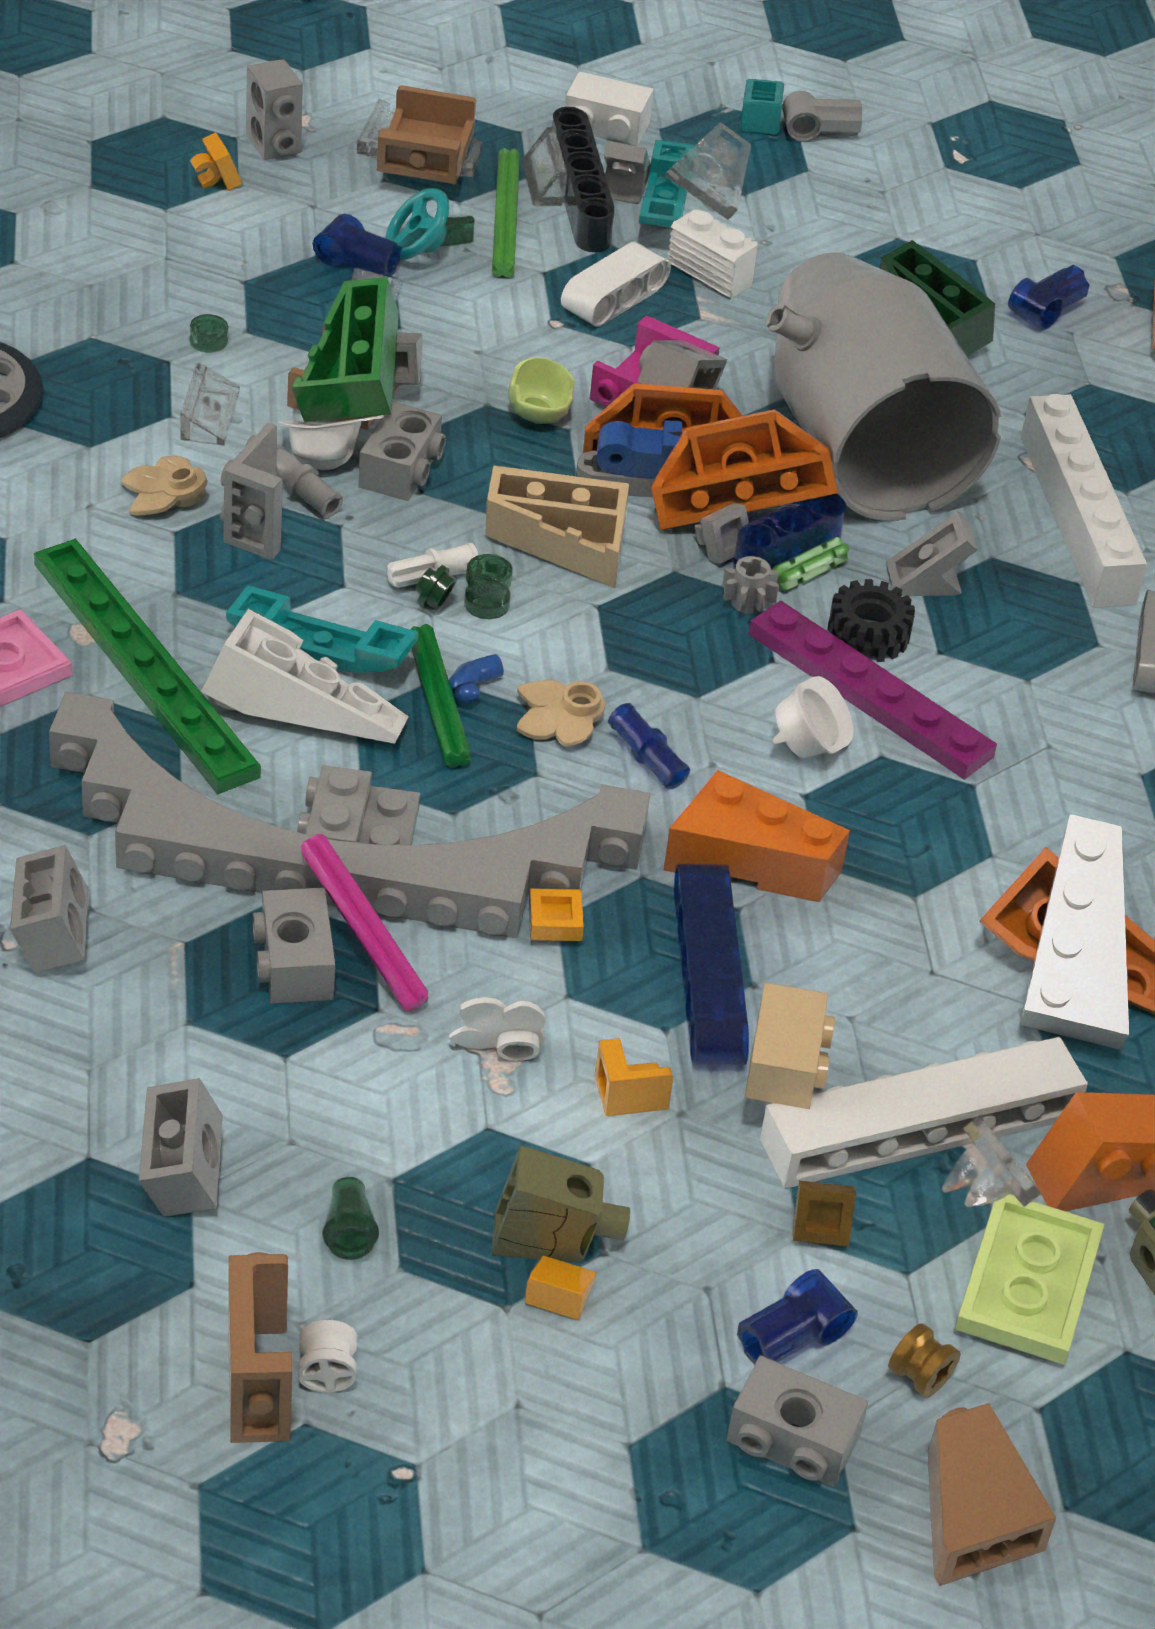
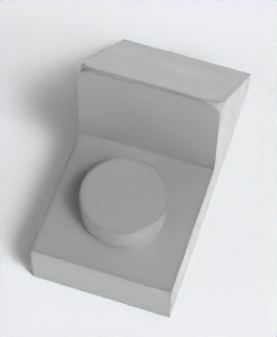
M607 141L604 152V159L607 165L605 176L612 199L635 204L639 203L650 174L651 163L647 149Z
M956 512L886 561L893 589L896 586L902 589V596H953L961 594V588L954 567L964 562L978 550L970 523L960 512Z

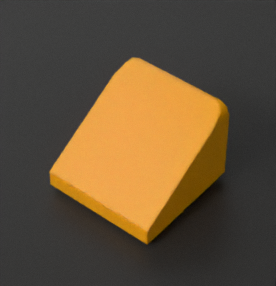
M543 1255L528 1278L525 1304L579 1320L596 1279L597 1272Z

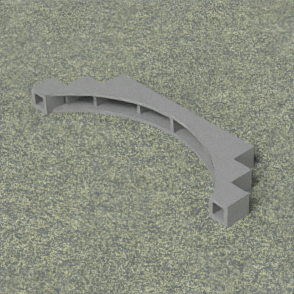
M65 692L49 730L51 767L84 773L82 778L83 817L118 823L115 831L116 868L257 893L268 890L323 888L301 852V844L311 838L312 835L270 825L242 815L206 798L173 777L140 748L127 734L114 715V700ZM601 784L600 792L596 796L544 821L498 835L459 842L423 845H383L327 840L377 914L517 938L527 897L530 895V888L581 890L587 861L637 870L646 829L650 793ZM326 892L327 905L336 907Z

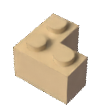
M764 982L745 1098L810 1109L814 1087L825 1089L830 1057H828V1052L820 1051L821 1047L830 1049L835 1025V1017L825 1015L828 993Z

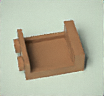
M399 86L396 92V109L389 128H381L378 135L377 171L456 184L475 130L476 99L470 96Z
M255 1252L248 1255H229L230 1443L290 1441L292 1352L255 1353L256 1334H282L287 1331L288 1256L286 1254Z

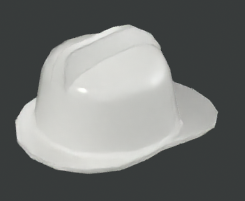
M384 415L337 422L278 421V425L288 426L293 457L302 464H310L315 469L328 470L345 464L354 454L362 421L384 418Z
M821 676L811 677L798 684L795 690L784 698L775 709L776 723L780 732L772 739L773 744L786 742L791 751L800 758H811L825 753L834 754L849 745L853 739L854 727L852 717L845 700L838 689Z

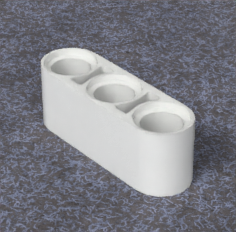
M630 242L571 278L562 292L561 305L590 324L600 327L660 290L670 275L671 263L640 243Z

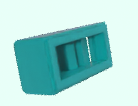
M746 80L741 118V130L743 132L774 135L779 132L784 83L782 81Z

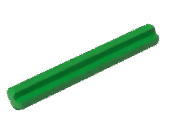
M424 624L421 627L413 626L411 630L418 631V640L412 647V652L445 764L450 768H455L458 765L466 766L471 760L470 748L434 629L428 624Z

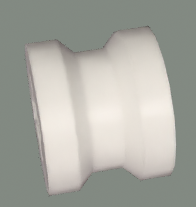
M320 1320L305 1326L300 1332L299 1350L303 1354L298 1363V1379L301 1384L310 1390L321 1393L343 1391L352 1386L356 1380L357 1366L352 1357L357 1351V1333L354 1328L336 1320Z

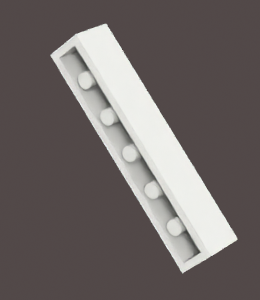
M1050 394L1047 396H1030L1021 440L1093 608L1136 605L1147 562L1072 395Z
M1060 1037L1039 1042L1029 1041L1017 1047L992 1053L982 1052L970 1058L944 1064L934 1063L923 1069L897 1075H883L875 1080L846 1087L835 1086L827 1091L813 1094L810 1109L777 1103L766 1105L760 1141L784 1189L798 1186L799 1180L815 1182L1054 1124L1076 1092H1086L1088 1083Z

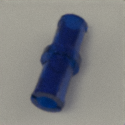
M631 703L622 704L611 713L608 724L631 747V756L638 763L646 764L667 789L677 788L688 778L691 770L667 745V736L660 729L652 728Z

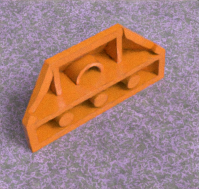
M634 383L585 426L583 453L597 451L600 429L612 421L626 422L634 428L663 430L664 420L682 421L683 433L685 428L743 415L723 390Z
M775 409L685 428L651 484L660 530L700 522L701 518L732 503L743 504L746 506V511L750 512L838 493L829 448Z

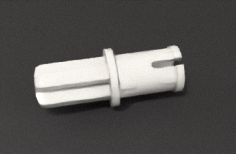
M471 542L445 550L436 551L434 548L426 549L424 555L390 562L387 565L388 581L391 586L397 588L418 584L423 574L429 568L436 571L441 565L450 569L449 574L451 576L476 572L480 566L478 551Z

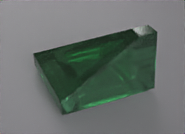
M466 214L448 215L445 223L447 235L440 247L473 242L474 217Z

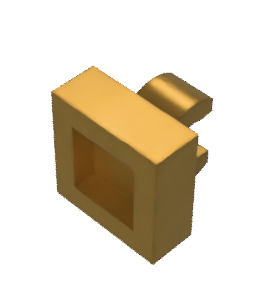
M799 1180L792 1231L793 1241L849 1246L856 1196L854 1186Z

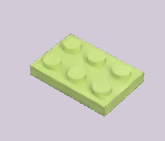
M997 1191L954 1330L1065 1365L1105 1224Z

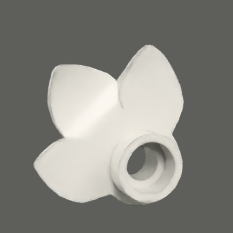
M473 998L460 1005V1016L467 1026L454 1030L449 1034V1040L461 1046L478 1050L497 1048V1054L504 1059L524 1061L536 1057L540 1052V1046L545 1041L543 1026L546 1023V1016L538 1005L528 1001L520 1000L506 1006L503 1002L494 998Z

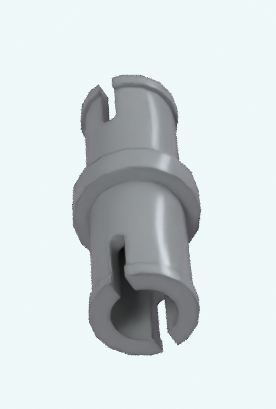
M277 445L276 476L283 478L287 492L296 499L302 498L323 518H330L335 515L343 504L341 494L321 480L318 471L313 466L302 464L288 453L282 445Z

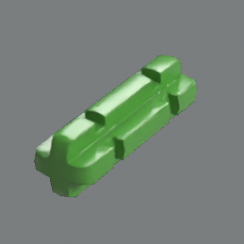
M834 537L823 542L821 545H817L789 559L790 561H784L774 566L772 570L778 571L777 583L779 584V590L787 591L797 586L798 582L803 583L831 569L830 567L834 568L847 561V552H849L847 543L843 544L840 538Z

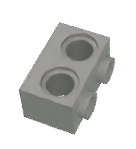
M285 59L247 66L246 135L264 160L301 153L303 84Z
M392 401L391 414L384 415V418L380 419L360 451L358 487L409 501L418 485H425L433 460H440L444 452L446 435L441 433L442 415Z
M66 845L16 858L10 930L34 973L55 967H64L84 960L89 889Z

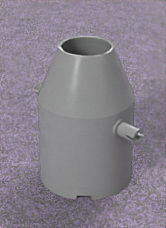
M832 252L817 255L800 264L789 274L780 289L778 304L770 310L766 318V326L769 327L770 331L776 332L775 380L779 391L800 428L829 448L837 491L844 503L853 511L867 518L899 521L906 520V513L918 511L928 507L930 512L936 511L970 489L984 474L997 452L1001 436L998 433L999 417L1002 416L994 397L928 295L914 283L844 253Z

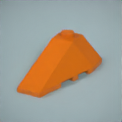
M1047 847L1042 850L979 921L1018 956L1032 962L1035 961L1059 858ZM1125 915L1128 1003L1155 1015V940Z

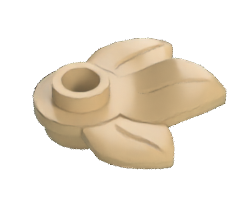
M181 456L161 457L155 466L144 465L132 469L123 476L121 482L124 487L139 493L129 509L130 515L139 516L165 512L173 505L187 507L200 502L206 495L208 480L205 472L200 468L192 467L188 459Z
M541 680L525 683L517 688L521 698L531 706V709L519 720L517 731L531 739L547 740L556 736L559 743L565 747L580 744L591 736L593 723L601 719L604 714V698L601 696L598 687L589 682L576 681L565 686L555 680Z

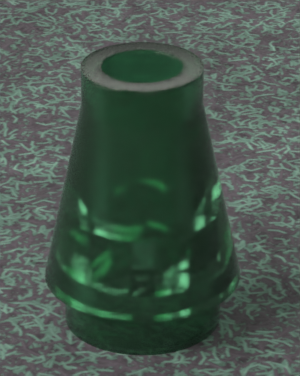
M343 1177L333 1184L332 1198L322 1232L323 1240L335 1256L345 1260H355L370 1253L379 1237V1228L366 1197L365 1185L355 1177Z

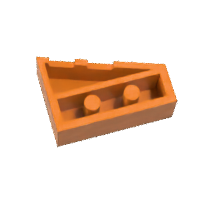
M717 770L669 828L664 870L679 873L680 867L711 873L710 880L726 883L727 876L758 882L757 890L820 902L842 873L850 830Z
M1076 1092L1026 1163L1047 1206L1066 1212L1139 1196L1148 1190L1155 1191V1095Z

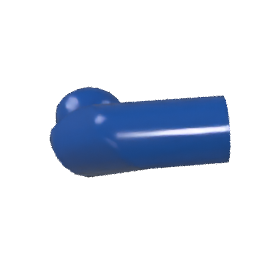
M497 654L468 661L458 666L449 679L456 703L463 705L475 701L480 695L476 684L503 676V664Z

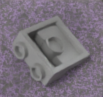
M322 765L319 778L309 777L305 806L312 807L311 813H300L297 832L312 836L323 834L327 839L383 845H412L420 806V793L371 786L372 772Z

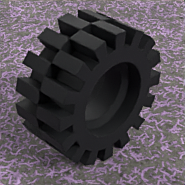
M865 579L864 586H861L858 580L851 581L849 588L843 585L839 588L838 593H835L833 596L827 630L867 658L875 656L877 662H885L886 654L891 659L897 658L899 651L904 653L910 641L915 617V606L911 605L912 599L908 595L901 597L903 590L897 586L893 590H889V583L881 581L880 586H874L873 579ZM864 619H871V620H875V621H878V622H870V621H866V620H864Z

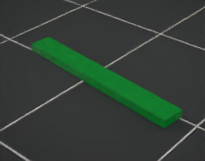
M76 538L34 553V565L217 795L261 778V765Z

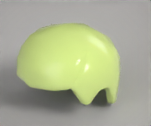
M527 358L519 362L513 371L508 387L510 406L514 408V411L520 417L535 424L556 423L568 414V410L573 402L574 377L561 364L550 359Z

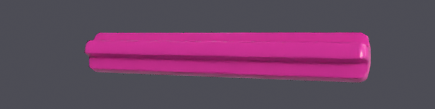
M316 834L305 840L301 844L303 857L322 886L325 887L326 892L403 1009L410 1012L422 1006L429 999L428 990L326 836Z

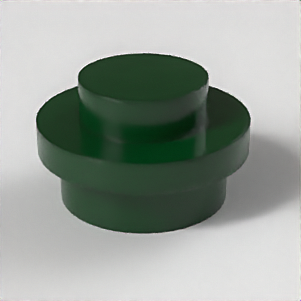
M441 565L436 571L429 568L419 580L415 591L420 594L418 604L423 608L429 605L438 610L452 592L457 579L449 574L450 569Z

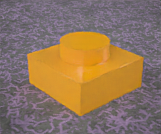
M530 888V939L582 941L584 924L581 890Z

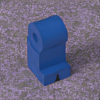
M664 420L663 430L634 428L622 421H612L605 424L598 434L597 464L607 473L624 475L626 477L655 479L682 435V421Z

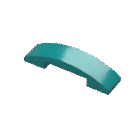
M655 140L649 179L639 215V224L671 228L674 221L683 217L694 145Z
M249 585L246 586L226 612V620L235 627L248 609L269 619L304 640L300 649L317 661L327 657L338 665L337 671L369 673L398 668L418 640V631L374 620L365 632L291 611L289 596Z

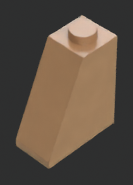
M987 1403L971 1409L964 1407L955 1408L937 1419L928 1449L933 1567L934 1577L938 1585L942 1586L1045 1551L1056 1516L991 1405Z

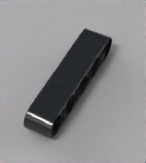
M561 107L553 113L550 152L574 241L577 247L584 251L603 252L611 246L615 208L586 112L576 107Z

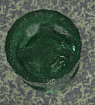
M482 554L475 556L467 563L466 582L468 586L465 588L464 606L471 615L480 619H496L507 613L510 607L511 592L509 587L512 584L513 567L508 560L496 554Z

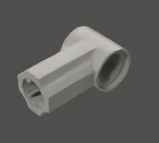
M795 91L789 94L783 101L782 111L787 131L795 141H810L818 135H858V132H861L862 104L860 100L815 99L809 92Z

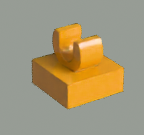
M215 132L203 138L202 141L208 154L200 153L190 160L197 173L208 168L207 171L197 175L203 188L214 186L220 178L228 191L242 185L243 183L233 160L218 134Z

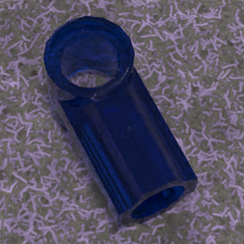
M345 213L338 215L314 238L312 243L316 256L328 266L335 267L339 266L342 262H346L379 276L388 277V279L394 275L401 260L402 246H399L394 241L365 231L362 223L357 218Z
M1073 264L1039 282L1031 278L1021 280L1010 294L1008 307L1011 311L1036 327L1046 330L1057 321L1063 309L1087 296L1090 284L1085 278L1084 271Z
M812 1269L799 1276L785 1291L782 1299L739 1322L737 1336L742 1343L744 1354L754 1365L760 1355L779 1362L814 1341L821 1346L834 1343L850 1330L856 1321L858 1311L821 1270Z

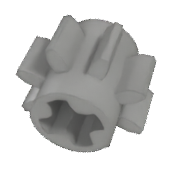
M748 556L738 559L736 569L728 567L724 569L722 586L725 588L723 599L731 600L732 606L739 612L745 614L762 612L766 601L770 603H776L779 590V584L777 583L778 571L771 570L768 562L759 557Z

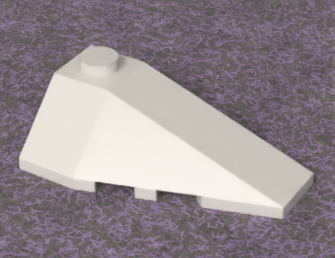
M249 609L223 645L201 692L212 697L213 701L222 708L237 710L245 715L394 744L408 719L406 714L366 685L361 683L348 684L340 678L336 671L338 665L329 658L324 657L317 661L300 649L304 640L293 632Z

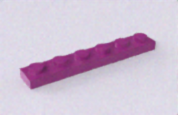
M780 600L750 621L748 635L809 676H821L830 681L849 703L965 780L994 758L997 747L996 742Z

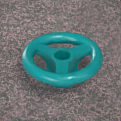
M437 188L421 190L406 200L397 210L390 221L385 236L386 250L391 257L398 260H407L419 255L423 251L431 253L441 246L447 235L445 223L449 215V200L442 190ZM433 200L437 203L435 218H432L427 212L426 205L428 201ZM412 213V217H411V218L409 219V221L407 222L406 227H405V228L401 231V233L399 234V231H400V229H401L403 223H404L405 220L408 218V216Z

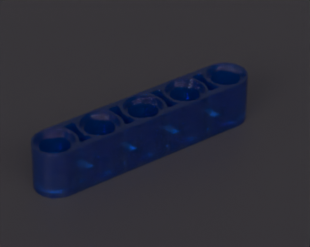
M677 863L674 873V904L692 1065H746L749 1053V1028L728 864Z

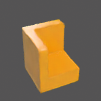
M620 1038L599 1040L594 1076L605 1116L668 1110L673 1084L671 1068H659V1065L654 1062L627 1065Z

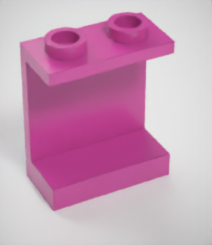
M646 315L637 325L635 351L617 368H613L600 361H596L593 364L589 399L607 407L632 384L639 383L637 382L641 373L638 367L639 360L645 348L649 345L651 346L653 340H684L718 356L720 347Z

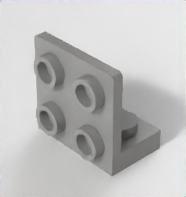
M268 422L256 436L252 435L248 439L245 448L234 460H229L223 468L220 482L224 486V504L221 509L220 520L224 522V543L273 560L281 551L283 478L276 476L277 425Z

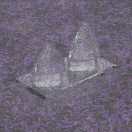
M980 1115L963 1128L974 1144L962 1154L950 1171L942 1187L944 1193L970 1187L964 1203L966 1207H977L994 1203L1011 1193L1023 1207H1026L1042 1194L1013 1154Z

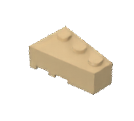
M493 465L487 497L485 536L615 588L626 520L629 483Z

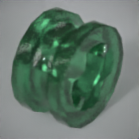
M202 314L195 317L190 323V345L195 350L205 353L223 350L228 343L227 334L229 326L227 321L213 314Z

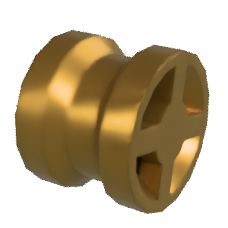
M920 1323L913 1327L899 1342L890 1357L888 1368L897 1376L909 1377L914 1381L915 1390L923 1397L928 1398L935 1394L950 1378L960 1360L961 1354L951 1344H940L934 1339L933 1330L924 1323Z

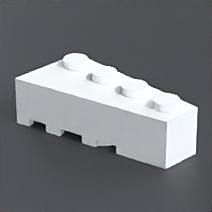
M1070 814L1060 849L1020 1025L1122 1050L1129 1036L1121 826Z

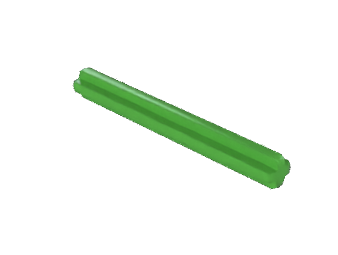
M503 148L498 153L492 273L496 277L504 275L509 278L514 274L520 153L516 149L509 151Z

